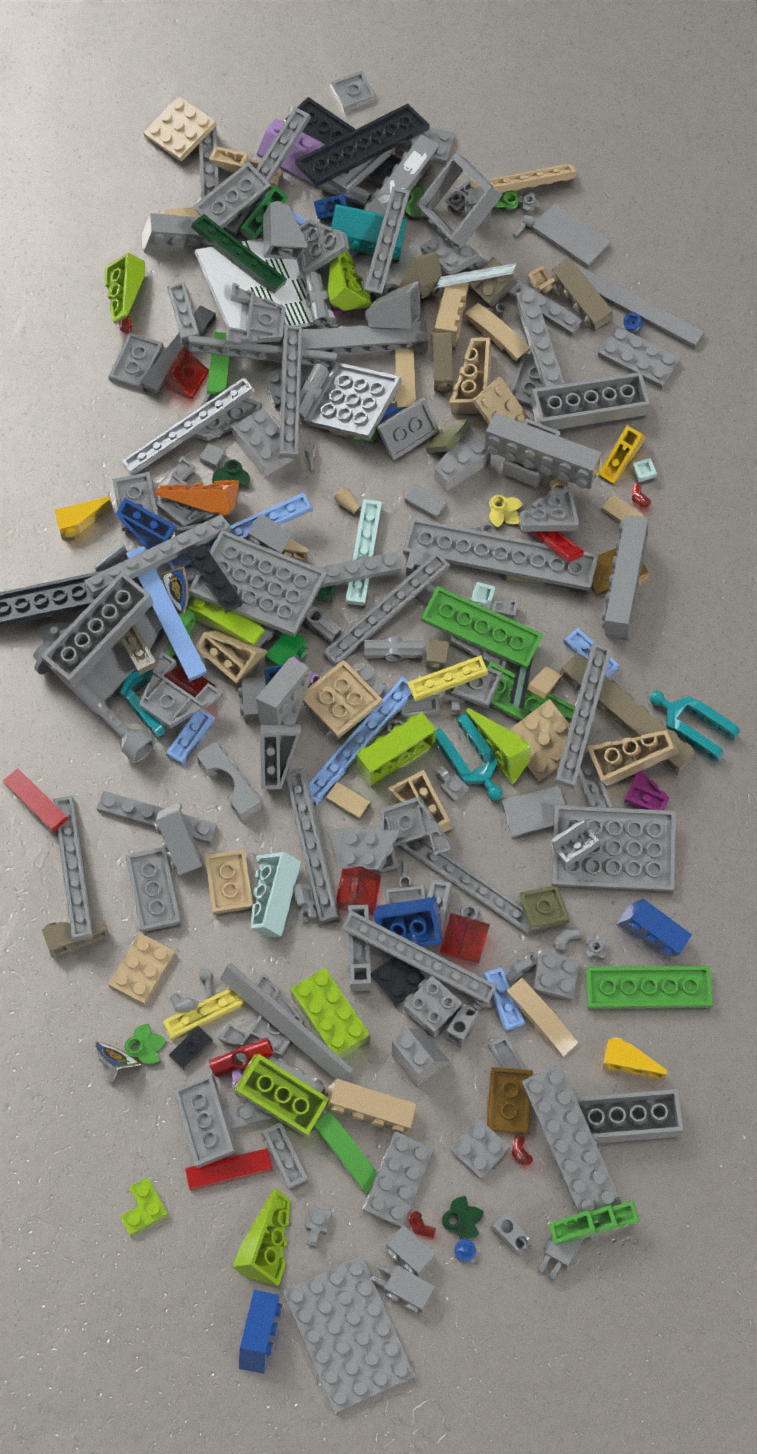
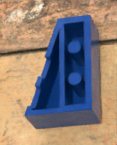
M124 498L116 512L118 518L147 549L171 539L177 529V526L127 498Z
M644 898L629 904L617 922V925L656 947L668 957L680 955L692 936L691 933Z
M258 1290L253 1291L239 1349V1369L265 1374L268 1356H271L273 1349L272 1336H276L278 1323H275L276 1317H280L283 1305L279 1303L278 1294Z

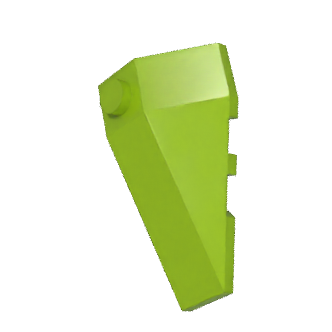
M348 250L331 260L328 282L330 303L343 311L367 308L372 305L369 292H365L361 285L362 277L354 271L356 265Z
M129 252L105 267L104 283L105 287L109 290L107 297L111 299L110 311L112 320L115 323L128 316L145 275V261Z
M197 597L188 607L191 612L195 613L196 622L253 646L265 632L258 622L234 612L225 614L221 607Z
M277 1188L273 1189L240 1245L233 1264V1268L246 1278L272 1286H279L285 1269L286 1259H283L284 1247H287L285 1227L289 1225L291 1199Z

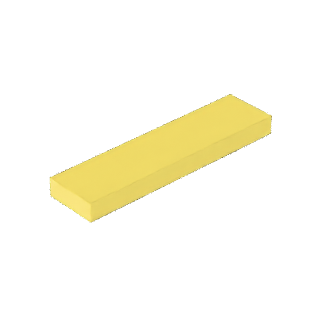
M480 655L408 682V687L414 701H418L488 675V670Z
M229 988L198 1003L197 1009L185 1013L179 1012L162 1022L171 1040H174L193 1031L197 1026L201 1027L246 1005V1001Z

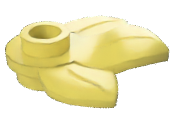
M502 495L492 497L489 502L491 509L489 518L491 523L497 528L503 523L518 525L519 515L517 510L523 506V503L515 497L505 498Z

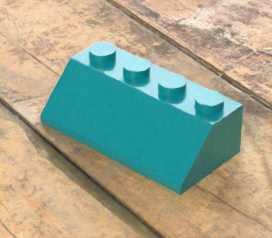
M336 204L331 228L347 234L349 250L374 255L384 215ZM407 219L402 220L392 259L399 260Z

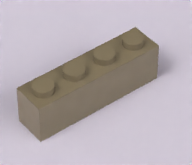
M570 257L552 269L553 277L551 278H554V284L556 286L560 285L565 298L572 300L574 309L578 313L581 312L583 314V319L589 327L592 326L597 330L613 318L612 309Z

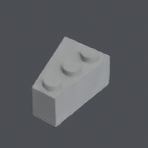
M150 213L141 234L143 252L200 246L203 237L191 228L192 223L199 217Z
M471 427L468 428L451 451H447L435 467L434 479L445 492L491 462V454L485 450V443Z
M301 724L261 725V789H282L295 746L301 733Z
M181 803L158 811L157 822L154 823L158 834L162 833L164 841H162L165 851L171 854V866L174 871H178L179 875L202 867L203 863L195 839L192 838L188 828L189 823L182 814L181 809L183 807Z

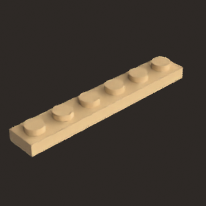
M569 163L487 180L503 193L511 190L518 191L526 187L533 188L541 184H552L557 181H568L572 178H577V171ZM476 182L470 183V189L481 188Z

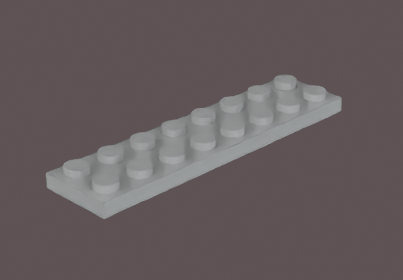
M558 1064L522 1080V1084L578 1212L581 1213L587 1210L591 1212L609 1205L613 1207L622 1204L562 1065ZM603 1233V1234H600V1235H596V1236H592V1237H590V1239L593 1240V1239H595V1238H597V1237H600V1236H602V1235H604V1234H606V1233Z

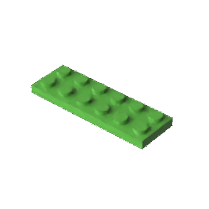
M439 586L436 587L421 617L422 622L525 669L528 668L543 637V633Z
M490 662L489 668L502 672L501 680L490 706L518 721H522L550 699L568 723H571L575 706L551 693L542 698L526 689L523 709L511 704L510 699L515 674Z
M710 966L586 967L588 1009L712 1008L713 1006Z

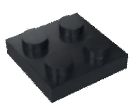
M396 957L391 958L371 972L372 978L394 1007L402 1003L409 994L416 993L419 990V984L426 979L419 969Z

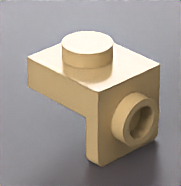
M543 265L527 274L529 281L537 292L545 294L553 289L555 280L554 278L551 279Z

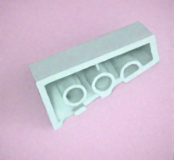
M285 852L257 856V862L260 863L255 878L258 879V886L254 888L256 903L252 907L250 929L267 938L282 936L292 894L294 893V886L299 874L301 861Z

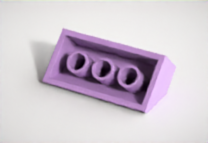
M275 118L265 131L257 151V156L264 157L285 122ZM302 132L280 168L316 187L295 166V160L325 144Z

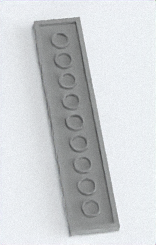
M416 518L411 519L403 548V554L409 555L410 550L431 556L438 552L450 564L591 591L599 554L584 552L583 557L568 563L543 543Z

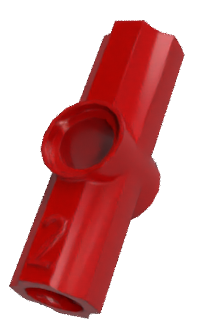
M267 1037L246 1046H239L233 1051L209 1060L212 1073L215 1077H218L236 1069H243L247 1067L254 1054H260L265 1058L273 1056L272 1044ZM243 1053L247 1060H238L237 1054Z

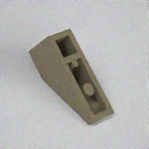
M68 922L50 923L44 929H41L52 957L109 936L107 926L92 924L93 939L77 942L72 940L71 927Z

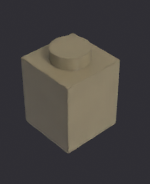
M430 639L426 659L427 669L437 672L446 668L449 642Z

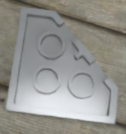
M307 220L299 226L307 243V249L301 257L302 269L305 274L317 270L349 250L347 234L340 230L332 229L329 226L312 220Z
M206 393L201 406L217 395ZM247 398L192 436L209 441L231 432L233 425L260 410L262 402Z
M572 488L552 489L545 498L541 497L532 504L530 509L522 511L519 516L521 531H578L579 522Z

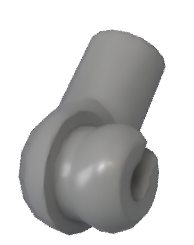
M580 929L561 931L554 941L556 949L560 951L567 948L566 943L569 940L581 939Z
M173 994L170 997L171 1003L178 1012L185 1013L198 1007L196 999H181L178 994Z

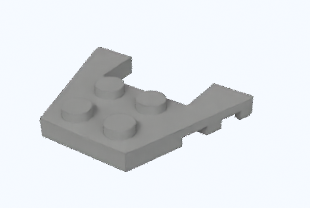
M233 283L230 300L249 304L247 328L243 330L228 327L225 344L281 341L286 307L265 297L262 299L254 295L253 291H245L239 288L240 285Z
M182 456L167 485L186 484L187 487L190 486L184 480L195 470V466ZM161 496L157 502V508L181 527L195 525L216 514Z
M511 599V601L504 602L500 600L493 603L479 602L477 604L503 616L514 618L518 600ZM451 635L450 643L475 657L481 655L483 661L487 664L493 662L505 669V659Z
M162 652L159 656L158 667L154 668L150 683H148L139 705L141 709L171 729L219 700L223 695L221 691L208 683L194 698L165 678L177 663L173 658Z
M421 797L382 808L381 830H400L402 835L396 839L392 846L393 851L386 858V863L380 872H386L399 867L394 850L395 846L426 836H430L434 855L454 850Z
M262 973L255 984L303 1025V1018L283 997L278 988L269 980L268 976ZM261 1014L247 1034L228 1023L218 1038L223 1043L246 1046L268 1037L272 1044L274 1055L281 1057L292 1042Z

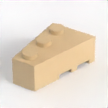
M217 630L204 632L195 646L199 652L236 684L242 683V679L251 678L267 653V650Z
M424 770L388 788L391 795L399 803L421 797L443 832L453 828Z

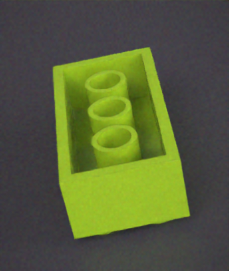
M423 712L418 715H412L403 725L395 726L386 736L382 735L369 747L364 746L357 754V770L370 787L374 786L433 748L436 743V729Z
M326 967L290 988L291 997L317 1037L340 1058L343 1059L370 1042L369 1032Z
M254 1054L232 1090L303 1136L310 1133L329 1101L328 1097L260 1054Z

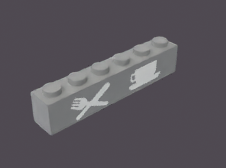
M422 134L418 139H414L408 152L405 151L400 164L394 166L391 176L385 178L382 184L383 187L380 190H376L373 200L365 205L364 210L385 215L392 186L411 192L438 155L440 144Z
M535 290L516 293V306L542 387L565 384Z

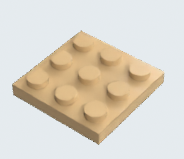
M178 96L143 134L150 141L182 162L217 126V123L214 119Z
M343 660L307 689L303 703L339 739L381 705L383 699Z
M550 699L510 729V731L519 735L523 741H527L530 745V762L527 764V767L539 782L559 767L570 726Z

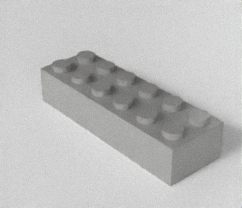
M641 372L532 389L530 398L535 421L555 430L645 416L650 406Z
M494 413L486 430L485 450L490 454L502 456L511 462H518L527 468H534L545 475L558 477L561 481L574 483L580 488L591 489L599 472L602 452L497 413Z
M625 515L624 522H620V536L616 542L617 551L616 556L613 558V573L610 574V587L606 594V609L603 610L602 628H605L606 636L629 639L648 538V518Z
M121 572L41 655L44 663L74 688L154 604L151 595L125 573Z
M678 1089L576 1097L596 1144L681 1137L683 1133Z

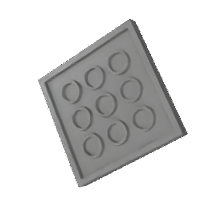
M336 362L321 388L320 396L312 404L304 422L306 425L370 440L402 383L401 377Z

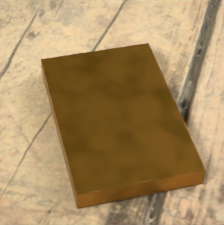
M616 548L599 554L592 583V589L596 596L609 591L610 574L613 573L612 564L613 558L616 556ZM644 563L642 564L640 579L649 575Z
M491 1067L487 1126L495 1132L529 1134L531 1102L522 1084V1080L533 1076V1070Z

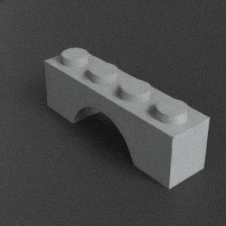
M214 742L196 754L197 762L208 777L223 776L233 783L235 788L229 799L230 807L242 822L261 810L260 802L262 799L257 791L253 792L249 787L251 784L248 779L239 774L237 764L234 761L230 762L223 746L219 747Z
M348 905V914L351 910L369 919L368 905ZM349 934L351 992L371 991L370 944Z

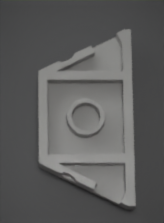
M328 829L327 831L340 868L343 870L381 871L386 863V858L393 851L392 846L396 839L402 835L400 830Z

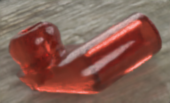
M127 316L119 321L121 323L120 330L124 333H129L132 329L131 317Z
M633 483L632 501L640 507L648 508L651 505L650 498L641 493L642 485L640 483Z
M515 1135L512 1156L519 1164L529 1166L533 1158L523 1148L525 1137Z
M412 1212L409 1217V1224L414 1233L434 1239L436 1228L426 1226L420 1212Z

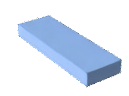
M578 627L564 639V643L572 651L586 658L589 657L593 641ZM611 657L609 658L605 673L607 678L619 668V664Z
M204 710L192 715L166 752V756L183 765L215 717Z
M503 967L483 973L482 976L485 980L497 985L492 1001L504 1031L524 1026L525 1022L518 1005L507 995V990L511 987Z

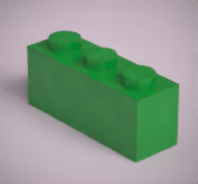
M274 186L238 231L248 240L256 239L263 230V215L270 203L280 201L284 204L289 197Z

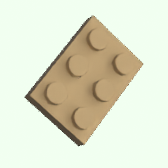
M502 377L496 378L472 400L488 425L494 413L524 423L526 418L530 419Z
M245 849L205 855L213 914L252 909L253 901Z
M139 933L108 986L145 1005L174 957L175 951Z

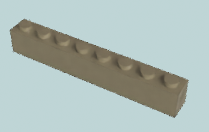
M576 653L561 667L560 674L565 681L579 692L588 658ZM606 676L604 677L596 707L632 738L667 730L672 735L679 754L661 762L678 776L694 758L695 752L692 746L681 741L674 731L668 730L659 718H654L649 714L645 706L636 703L634 698L629 693L623 692L615 681H610Z

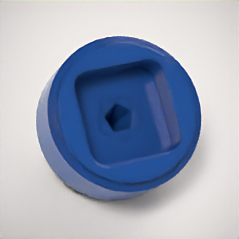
M629 313L625 316L623 324L628 331L636 332L641 329L643 320L639 314Z
M463 1239L455 1245L454 1254L459 1261L469 1262L475 1257L476 1247L472 1241Z

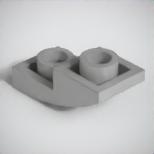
M470 178L459 189L455 188L444 200L457 212L465 207V196H468L470 183L474 182Z

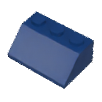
M436 897L376 906L373 915L376 924L421 947L442 944L441 918Z

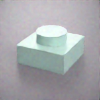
M651 458L632 464L638 482L657 476Z
M476 582L471 601L491 603L495 586Z

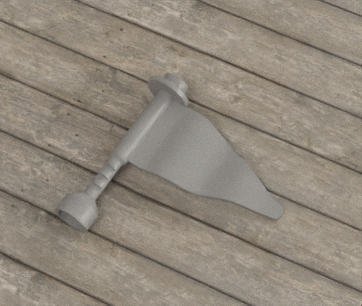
M153 608L148 609L135 623L149 650L159 633L163 630ZM119 640L74 688L60 676L58 677L94 713H98L122 737L121 751L133 763H137L151 752L156 743L155 739L145 729L130 730L105 703V700L136 669L121 640ZM50 641L41 644L33 654V658L36 660L34 669L40 675L51 671L41 658V655L52 645Z

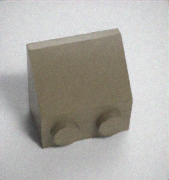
M434 251L413 258L399 288L418 281L420 298L435 295L440 290V288H436L438 279L442 277L438 254Z
M492 257L482 269L501 266L502 264ZM510 274L469 282V285L494 308L518 283V280Z

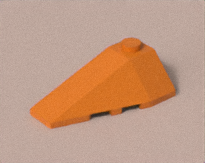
M239 480L214 481V484L206 486L203 482L192 484L189 487L186 484L165 485L156 489L155 495L211 513H218V515H227L236 506Z

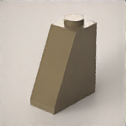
M451 332L433 333L432 363L434 391L445 392L453 389Z

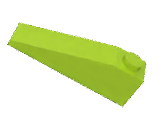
M470 708L466 709V714L500 763L497 767L513 784L530 762V745L514 732Z

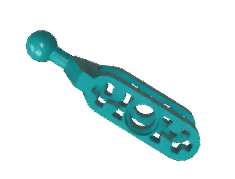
M149 670L139 675L138 671L132 672L124 682L120 691L121 696L150 732L158 738L165 733L163 726L156 718L140 708L139 703L141 699L135 693L140 687L150 683L153 670Z
M655 690L649 695V701L652 705H661L667 709L666 728L674 731L680 740L690 744L692 748L714 762L719 761L724 751L717 744L678 720L684 711L687 710L730 740H734L740 733V728L735 723L703 702L690 696L671 703L664 698V694L661 691Z
M463 714L456 718V722L484 763L473 771L469 770L445 732L441 728L436 729L435 744L458 777L465 784H484L488 789V797L493 801L499 800L503 795L501 787L494 785L490 779L498 765V761L468 715Z

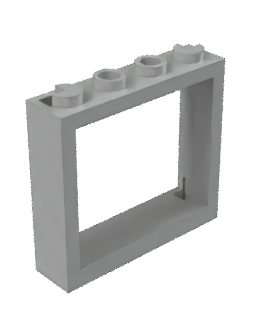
M456 152L416 205L422 210L421 214L430 218L428 221L433 226H438L437 231L443 236H447V241L452 245L458 244L463 247L503 194L466 158ZM464 170L485 193L458 228L453 231L433 209Z

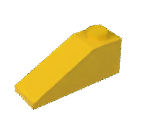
M627 425L598 475L615 484L639 451L646 436Z
M110 496L55 509L54 512L61 538H70L80 534L112 509Z
M621 1038L608 1039L603 1069L665 1080L667 1070L628 1042H624L625 1040Z

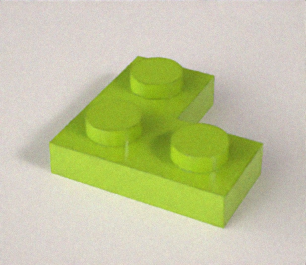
M148 1177L129 1187L138 1206L120 1216L130 1237L168 1216Z

